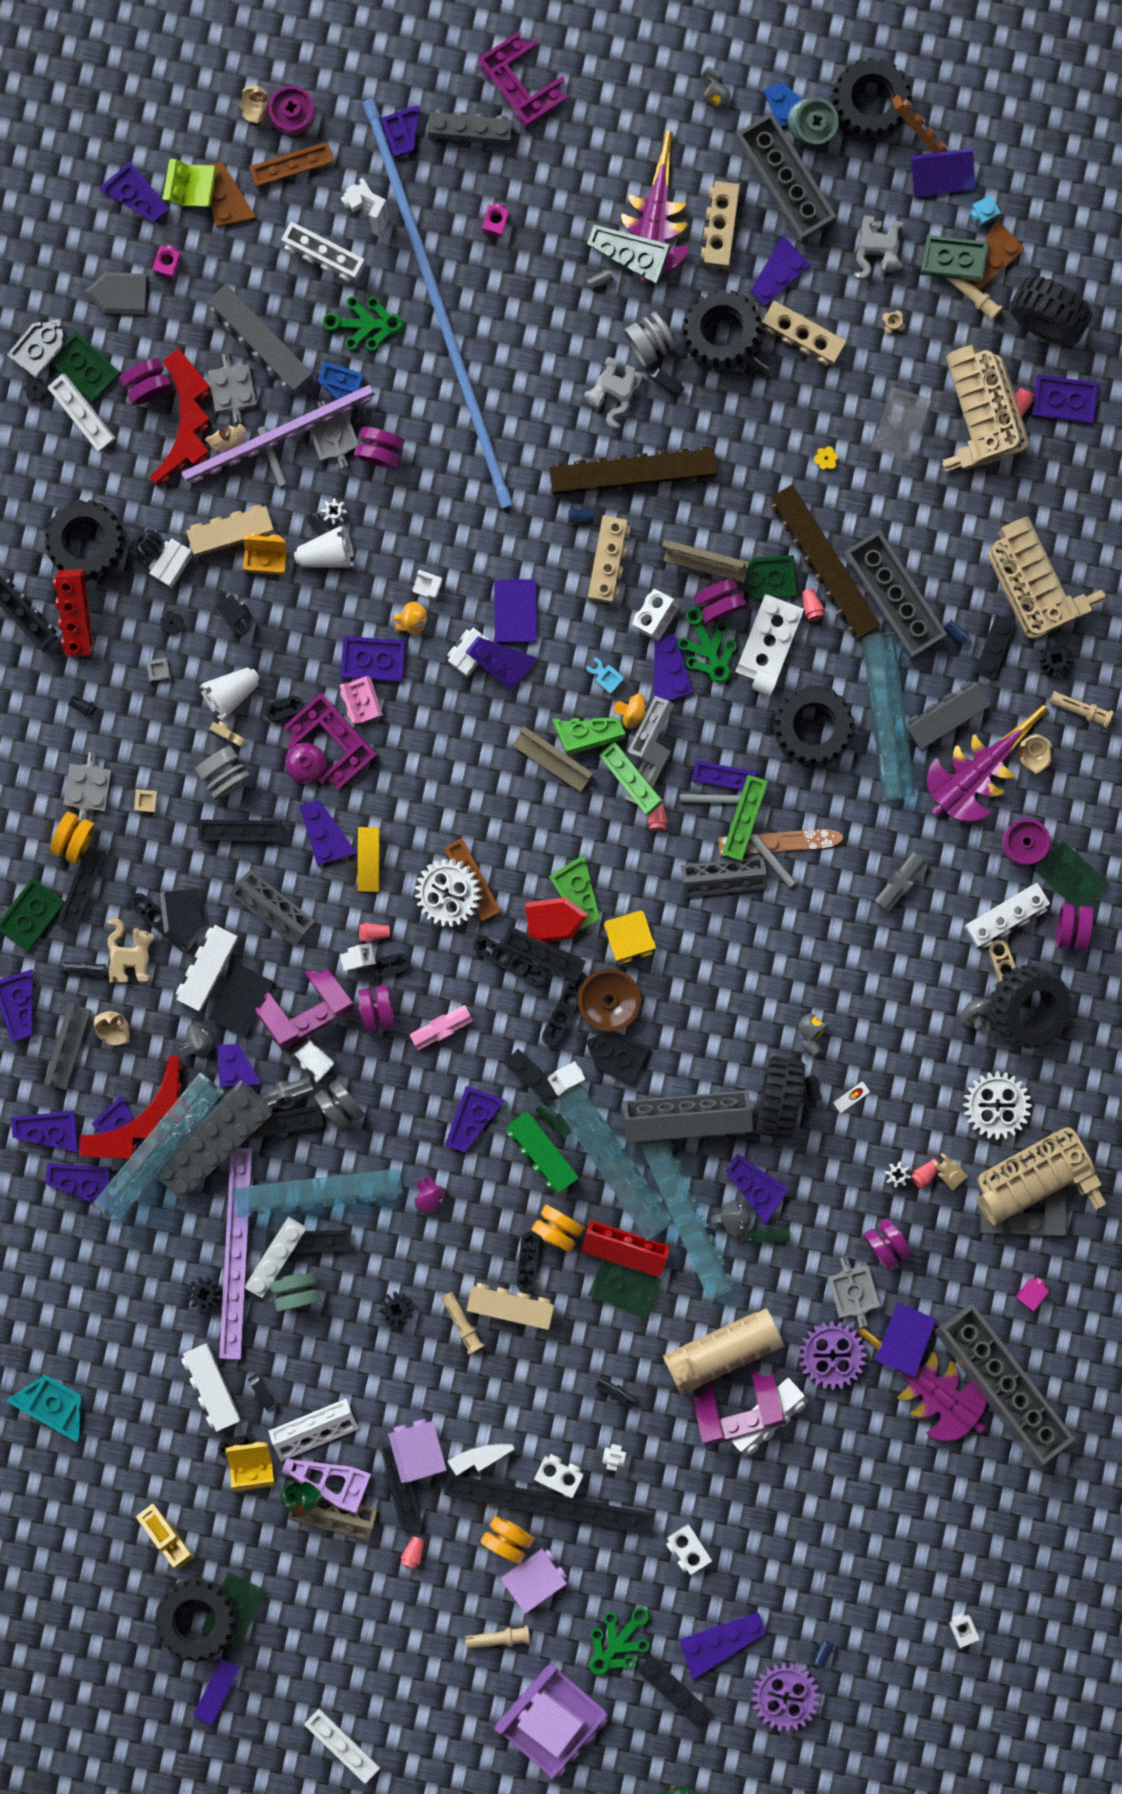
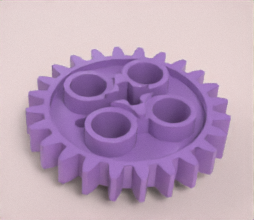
M830 1321L829 1327L822 1322V1329L815 1325L814 1333L807 1331L810 1336L809 1339L802 1338L806 1344L805 1346H799L800 1349L804 1350V1353L798 1354V1357L804 1358V1361L800 1362L799 1365L806 1366L803 1374L810 1372L809 1381L816 1378V1386L823 1382L824 1389L828 1384H830L832 1390H834L835 1384H838L842 1389L844 1381L851 1385L849 1378L852 1377L857 1380L858 1378L855 1373L863 1372L859 1365H866L861 1360V1357L867 1356V1354L861 1353V1349H864L865 1345L858 1344L862 1337H854L857 1332L856 1330L851 1333L848 1332L849 1325L842 1329V1322H839L837 1327H834L833 1321ZM819 1339H825L827 1342V1347L823 1351H819L816 1348V1342ZM840 1339H846L848 1341L847 1349L839 1350L837 1342ZM832 1349H834L835 1353L851 1354L850 1357H834V1361H831L829 1357L815 1358L813 1355L815 1353L829 1354ZM820 1360L827 1362L828 1367L824 1372H819L816 1368V1364ZM846 1360L849 1364L848 1369L843 1372L839 1371L837 1368L838 1362Z
M782 1662L781 1668H778L776 1663H774V1670L771 1671L766 1667L768 1674L760 1673L759 1675L762 1680L754 1681L758 1688H752V1691L757 1696L751 1697V1700L758 1703L753 1706V1709H760L756 1714L757 1717L764 1715L765 1717L762 1722L765 1724L770 1721L769 1727L771 1729L776 1724L778 1731H781L783 1726H785L787 1732H789L790 1726L798 1730V1723L804 1727L806 1726L804 1719L812 1721L809 1715L810 1712L817 1713L813 1705H820L815 1700V1698L820 1696V1693L814 1692L818 1688V1684H811L815 1678H807L809 1671L806 1670L802 1673L801 1665L794 1669L793 1662L790 1663L789 1668ZM775 1679L783 1681L781 1689L772 1688V1682ZM796 1683L804 1685V1690L799 1694L792 1691ZM770 1691L780 1695L788 1692L790 1697L803 1698L804 1702L787 1699L786 1702H783L782 1697L767 1695V1692ZM777 1700L779 1707L776 1710H769L767 1708L769 1701ZM792 1704H797L800 1707L799 1712L795 1715L788 1712V1708Z

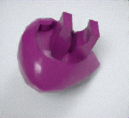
M429 1175L424 1179V1182L421 1179L416 1183L421 1193L414 1198L415 1208L424 1213L437 1211L443 1204L446 1196L445 1188L436 1185Z

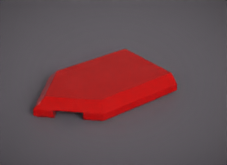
M567 897L525 903L529 935L544 942L572 939L589 917L587 912L580 909Z

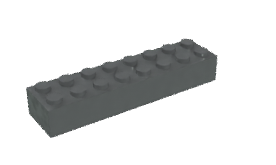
M973 1304L965 1306L934 1331L1036 1467L1044 1465L1075 1440Z

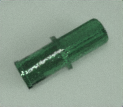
M544 1101L535 1109L548 1122L547 1125H551L564 1138L572 1132V1128L559 1116L560 1114H556Z
M768 1228L767 1230L749 1231L748 1241L750 1243L768 1242L769 1244L780 1241L790 1242V1229Z

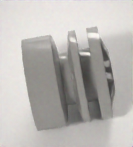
M656 312L650 314L652 323L647 317L643 318L644 329L637 323L624 329L631 348L644 367L657 361L656 350L663 356L667 355L665 346L670 352L676 350L670 329Z
M231 746L216 752L195 768L202 781L210 778L213 780L207 786L208 791L217 787L211 794L213 799L232 793L250 777L248 771L238 774L244 768L243 764L233 767L232 764L238 759V756Z

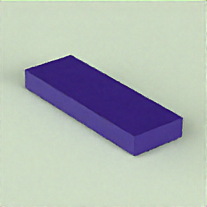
M696 760L692 781L743 791L747 776L756 777L757 772Z
M223 1658L220 1659L194 1712V1717L210 1725L213 1724L240 1666Z

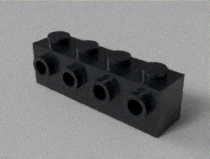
M0 576V606L42 652H45L58 640V637L55 635L58 631L50 623L46 625L41 620L44 616L36 607L32 610L27 605L29 600L22 592L17 594L13 590L15 585L8 577L3 579Z
M231 594L215 606L236 637L239 635L243 637L251 631L250 627L253 624L250 620L253 617L242 599L237 601L234 595Z

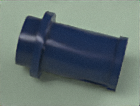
M572 508V510H568L569 523L573 522V524H576V522H594L593 508L580 510Z
M952 619L943 628L957 641V644L963 645L970 637L967 634L968 631H964Z
M823 1639L822 1642H819L818 1645L820 1647L812 1661L814 1665L820 1668L825 1667L830 1653L834 1652V1644Z

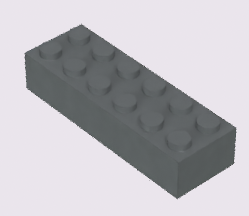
M772 112L736 133L735 140L799 243L835 223L837 216Z
M227 284L208 300L210 305L208 309L211 311V315L218 322L220 320L224 322L223 325L226 331L232 337L236 335L239 340L238 343L246 351L249 349L252 351L253 359L260 366L263 364L266 366L269 376L274 381L278 379L282 386L281 388L289 396L293 394L297 398L314 382L312 373Z
M880 530L844 552L843 556L910 660L947 636L942 625Z
M241 1080L152 1165L151 1172L182 1200L271 1116L272 1108L245 1081Z
M748 1091L623 1101L627 1142L641 1143L642 1141L649 1140L658 1142L664 1139L681 1140L685 1137L703 1138L709 1135L725 1136L726 1134L733 1133L743 1135L753 1132L752 1109Z

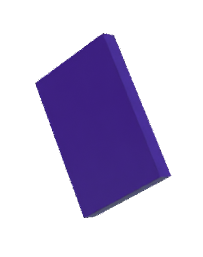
M972 148L911 156L914 197L975 189Z
M1037 374L1031 416L1093 424L1099 383Z
M536 579L494 580L495 643L536 642Z
M343 636L340 678L360 679L370 676L371 680L403 683L406 641Z
M897 1303L875 1362L914 1378L936 1318Z

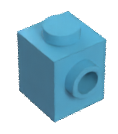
M991 195L974 203L970 209L973 221L978 223L980 228L998 219L1001 213Z

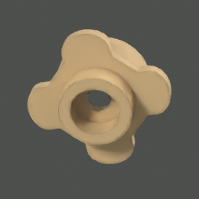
M895 311L883 314L882 319L885 321L884 330L887 333H891L893 330L902 331L904 329L902 312Z

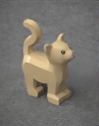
M109 919L107 924L116 927V930L108 937L107 943L111 960L109 966L110 982H129V976L125 974L127 967H135L138 981H150V975L146 973V968L149 960L148 947L154 941V935L136 928L133 930L135 947H119L116 941L123 935L124 924L120 919Z

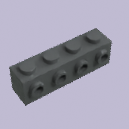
M434 110V112L429 113L428 138L510 146L512 120H509L506 116L488 118V115L476 114L475 116H468L465 112L447 114L444 110Z
M968 681L960 686L961 690L958 692H951L942 698L943 701L939 704L928 706L925 709L926 712L922 715H915L908 719V723L904 727L916 747L919 749L924 748L990 706L991 704L980 685L975 681L972 683Z

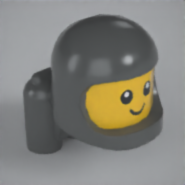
M707 66L701 74V78L709 86L701 102L705 103L707 101L716 108H723L730 100V90L720 83L723 79L722 74Z
M807 1014L800 1020L798 1028L800 1033L807 1038V1040L802 1041L803 1047L814 1057H818L823 1050L817 1040L828 1028L829 1024L827 1022L823 1023L814 1014Z

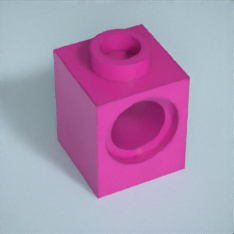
M501 204L489 205L482 226V233L502 238L509 210ZM498 215L502 220L500 223L495 224L491 222V217Z
M170 245L159 247L152 269L154 274L174 280L181 260V254L178 252V249ZM165 257L173 258V262L170 265L162 264Z
M1038 1277L1035 1280L1029 1278L1015 1298L1034 1311L1049 1290L1045 1288L1047 1284Z

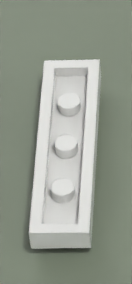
M61 374L47 387L98 452H101L116 439L65 374Z
M288 1217L244 1288L263 1298L270 1287V1282L274 1281L305 1232L306 1227Z
M320 1708L305 1722L304 1725L364 1783L380 1769Z

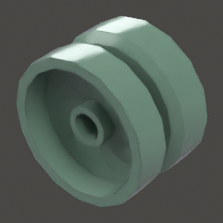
M822 98L803 99L797 102L791 108L788 116V128L791 135L797 141L804 144H822L830 140L836 133L839 125V117L835 107L829 101Z
M315 1272L303 1275L298 1273L270 1282L272 1293L286 1292V1296L275 1299L276 1311L321 1301L319 1290L305 1291V1287L316 1284Z

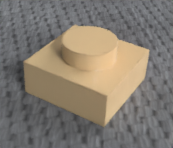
M136 789L134 810L156 813L158 792Z

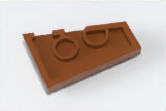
M223 162L209 165L217 167L211 199V208L216 228L256 219V216Z
M996 219L985 239L986 242H989L983 282L968 280L979 291L1025 249L998 219Z

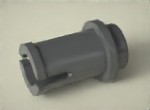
M603 269V272L586 279L591 291L607 283L611 284V281L614 279L609 269Z

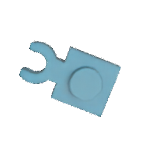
M594 658L593 661L598 664V667L591 669L587 666L586 669L591 674H597L598 677L595 681L611 694L624 680V677L609 664L604 669L601 661L598 658Z

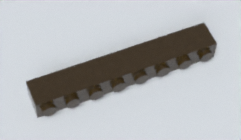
M709 446L698 447L696 451H689L688 448L676 450L677 453L668 454V451L656 452V455L648 456V453L636 454L634 458H627L626 455L616 456L615 460L597 458L594 459V462L586 463V460L574 461L572 465H565V462L554 463L553 467H549L552 495L716 477L715 449H710Z
M791 484L772 496L770 499L772 503L769 504L775 515L779 513L782 518L781 525L786 532L790 531L794 537L791 540L796 549H801L804 553L802 558L808 567L812 566L816 572L813 574L819 585L823 584L826 588L824 593L830 602L834 601L837 609L835 610L840 619H845L849 626L846 628L852 637L856 636L859 640L879 628L881 624L794 485Z

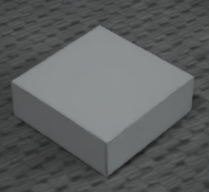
M167 658L146 661L149 682L171 679Z

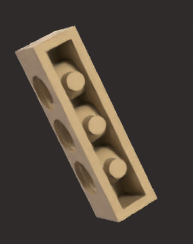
M715 181L714 187H710L708 199L712 200V206L707 207L706 219L710 220L709 228L704 227L703 240H707L706 248L702 247L700 260H704V267L728 270L740 184ZM719 201H725L728 207L720 209L716 204ZM722 221L725 227L717 229L714 227V223ZM719 241L722 244V248L718 250L713 249L711 243Z
M773 301L762 321L764 332L772 336L774 334L778 335L785 344L789 346L794 344L800 348V352L807 356L812 354L818 358L817 361L825 366L834 365L846 343L844 339L776 301ZM787 321L790 324V328L786 330L781 329L779 323ZM805 331L808 334V338L801 340L797 337V333ZM823 341L826 344V348L819 350L815 347V343Z

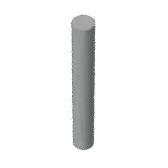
M265 426L257 429L259 436L267 433ZM264 447L278 486H285L286 481L273 447Z
M680 794V803L738 804L741 795Z
M757 834L750 838L787 886L790 888L796 882Z

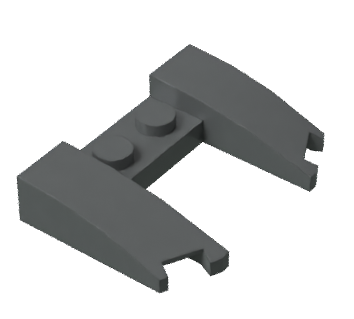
M1066 1186L1044 1198L1043 1214L1017 1213L993 1226L980 1210V1233L1066 1236Z

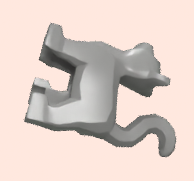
M864 216L861 227L862 239L857 253V262L863 268V272L854 273L856 279L865 280L872 272L871 265L865 259L866 254L884 256L880 265L881 276H884L885 273H892L895 270L901 269L902 263L897 257V252L899 248L898 232L902 230L903 222L893 221L890 229H888V233L882 234L877 233V230L881 228L882 222H874V217Z
M608 357L605 361L606 370L599 376L595 387L585 392L584 398L591 406L595 407V412L597 413L604 403L605 395L621 402V406L612 409L606 417L607 424L613 429H618L620 424L614 418L625 414L629 409L631 398L638 389L643 374L636 373L634 367L627 365L624 370L626 375L623 379L615 376L617 360Z

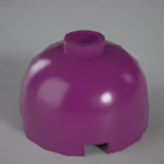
M308 742L299 743L293 746L287 753L285 769L289 777L295 782L312 784L324 775L326 757L316 745Z

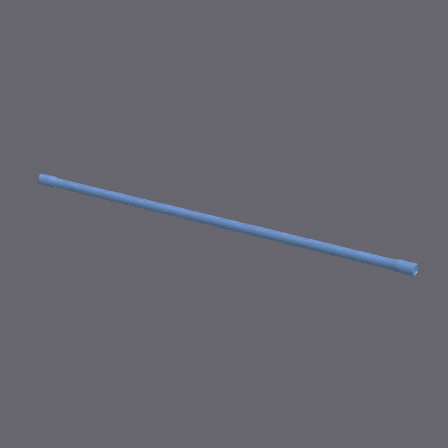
M368 99L362 104L373 129L489 467L501 509L513 506V502L500 471L380 121L375 100Z

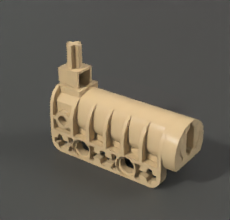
M973 345L949 353L946 356V360L971 440L968 441L969 446L957 450L958 455L942 460L946 472L959 467L970 469L978 465L989 464L1025 451L1029 446V439L1003 358L994 355L990 351H981V349ZM1021 439H1024V442L1021 443V446H1022V447L1019 448V444H1020V442H1021Z
M1029 516L1016 520L999 530L1000 540L996 541L989 550L988 558L1025 636L1029 639H1036L1090 613L1092 611L1091 608L1107 601L1102 590L1087 597L1084 594L1073 599L1070 595L1066 596ZM1004 568H1010L1012 574L1006 573ZM1022 605H1027L1030 608V612L1024 611Z
M1064 1128L980 1174L978 1185L983 1195L975 1198L983 1215L993 1226L1069 1184L1070 1186L1075 1184L1081 1195L1087 1194L1095 1210L1106 1204L1097 1188L1101 1183L1095 1175L1093 1163L1076 1132L1071 1128ZM1063 1138L1064 1141L1058 1144L1056 1140ZM1051 1143H1052L1053 1146H1054V1147H1052L1053 1152H1052L1051 1147H1050V1145H1049V1144H1051ZM1037 1146H1038V1148H1039V1152H1040V1153L1042 1154V1156H1044V1157H1041V1155H1038V1154H1037V1151H1038V1150L1036 1149ZM1043 1146L1046 1147L1047 1153L1044 1151ZM1032 1154L1034 1159L1032 1158L1028 1160L1026 1163L1022 1164L1020 1160H1023ZM1013 1163H1016L1018 1165V1167H1016L1018 1169L1017 1172ZM1007 1165L1011 1168V1173L1008 1171ZM1001 1167L1003 1168L1004 1173H1005L1008 1177H1006L1005 1175H1002V1174H1001V1171H1002V1170H1001ZM996 1174L998 1178L991 1181L990 1178Z
M766 1308L663 1355V1358L680 1394L684 1395L702 1386V1384L713 1379L715 1380L717 1377L730 1373L734 1369L745 1366L749 1362L783 1348L784 1344Z

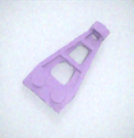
M290 1458L286 1459L282 1469V1474L290 1476L300 1483L310 1482L321 1492L324 1500L336 1508L355 1515L371 1477V1474L350 1466L298 1461ZM296 1466L297 1469L293 1472V1467ZM309 1469L323 1472V1477L319 1484L306 1479V1473ZM336 1475L345 1478V1484L340 1494H334L326 1488L325 1482L329 1476Z

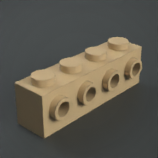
M262 505L253 506L250 508V511L242 513V511L231 513L229 518H214L206 525L198 523L190 526V530H187L195 557L244 543L243 537L250 533H257L262 537L275 533L267 507H262Z
M608 516L602 517L588 600L612 604L613 599L618 597L619 587L615 585L616 580L621 579L623 567L619 566L620 558L625 559L627 546H623L624 538L629 537L630 526H627V520Z
M482 1283L472 1286L466 1311L549 1330L554 1304H550L551 1299L539 1297L537 1301L530 1299L529 1294L518 1292V1296L509 1294L510 1290L499 1287L497 1291L489 1290L490 1285Z

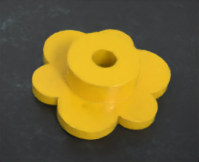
M827 446L825 449H818L814 462L818 465L820 464V468L823 470L826 468L833 469L836 466L835 461L838 459L834 449L830 446Z

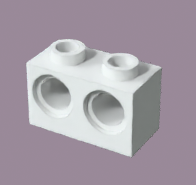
M653 589L646 597L645 604L641 610L636 613L632 624L640 632L659 641L680 605L671 597ZM663 602V605L657 608L658 604ZM652 620L651 624L646 626V623Z
M552 1454L550 1457L545 1456L534 1480L573 1498L583 1477V1473L580 1472L581 1468L571 1463L569 1466L561 1463L562 1459ZM549 1464L554 1465L556 1473L553 1476L546 1475L544 1473L545 1466ZM566 1474L574 1475L575 1482L572 1485H566L563 1482V1477Z
M689 1524L667 1537L669 1542L666 1545L672 1554L677 1553L681 1560L678 1561V1564L684 1573L688 1571L691 1575L712 1561ZM679 1536L688 1538L686 1546L679 1547L676 1544ZM691 1554L699 1556V1562L695 1565H691L687 1561L688 1556Z

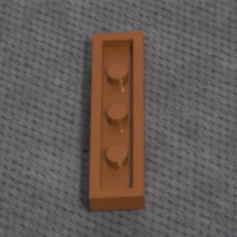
M899 94L892 99L896 110L933 153L947 152L949 150L942 140L938 141L936 139L937 135L930 126L927 128L924 125L925 120L919 113L915 114L912 111L914 108L908 99L903 100Z
M325 142L249 167L257 188L335 162L329 143Z
M460 838L443 847L449 859L456 860V865L458 862L463 861V868L470 866L469 873L476 872L473 879L480 880L476 887L482 888L481 891L477 892V895L482 896V899L476 900L480 905L476 910L482 922L500 913L501 911L463 839Z

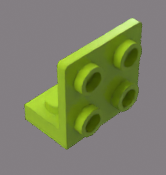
M170 159L163 200L176 206L210 207L217 167L188 165L177 159Z

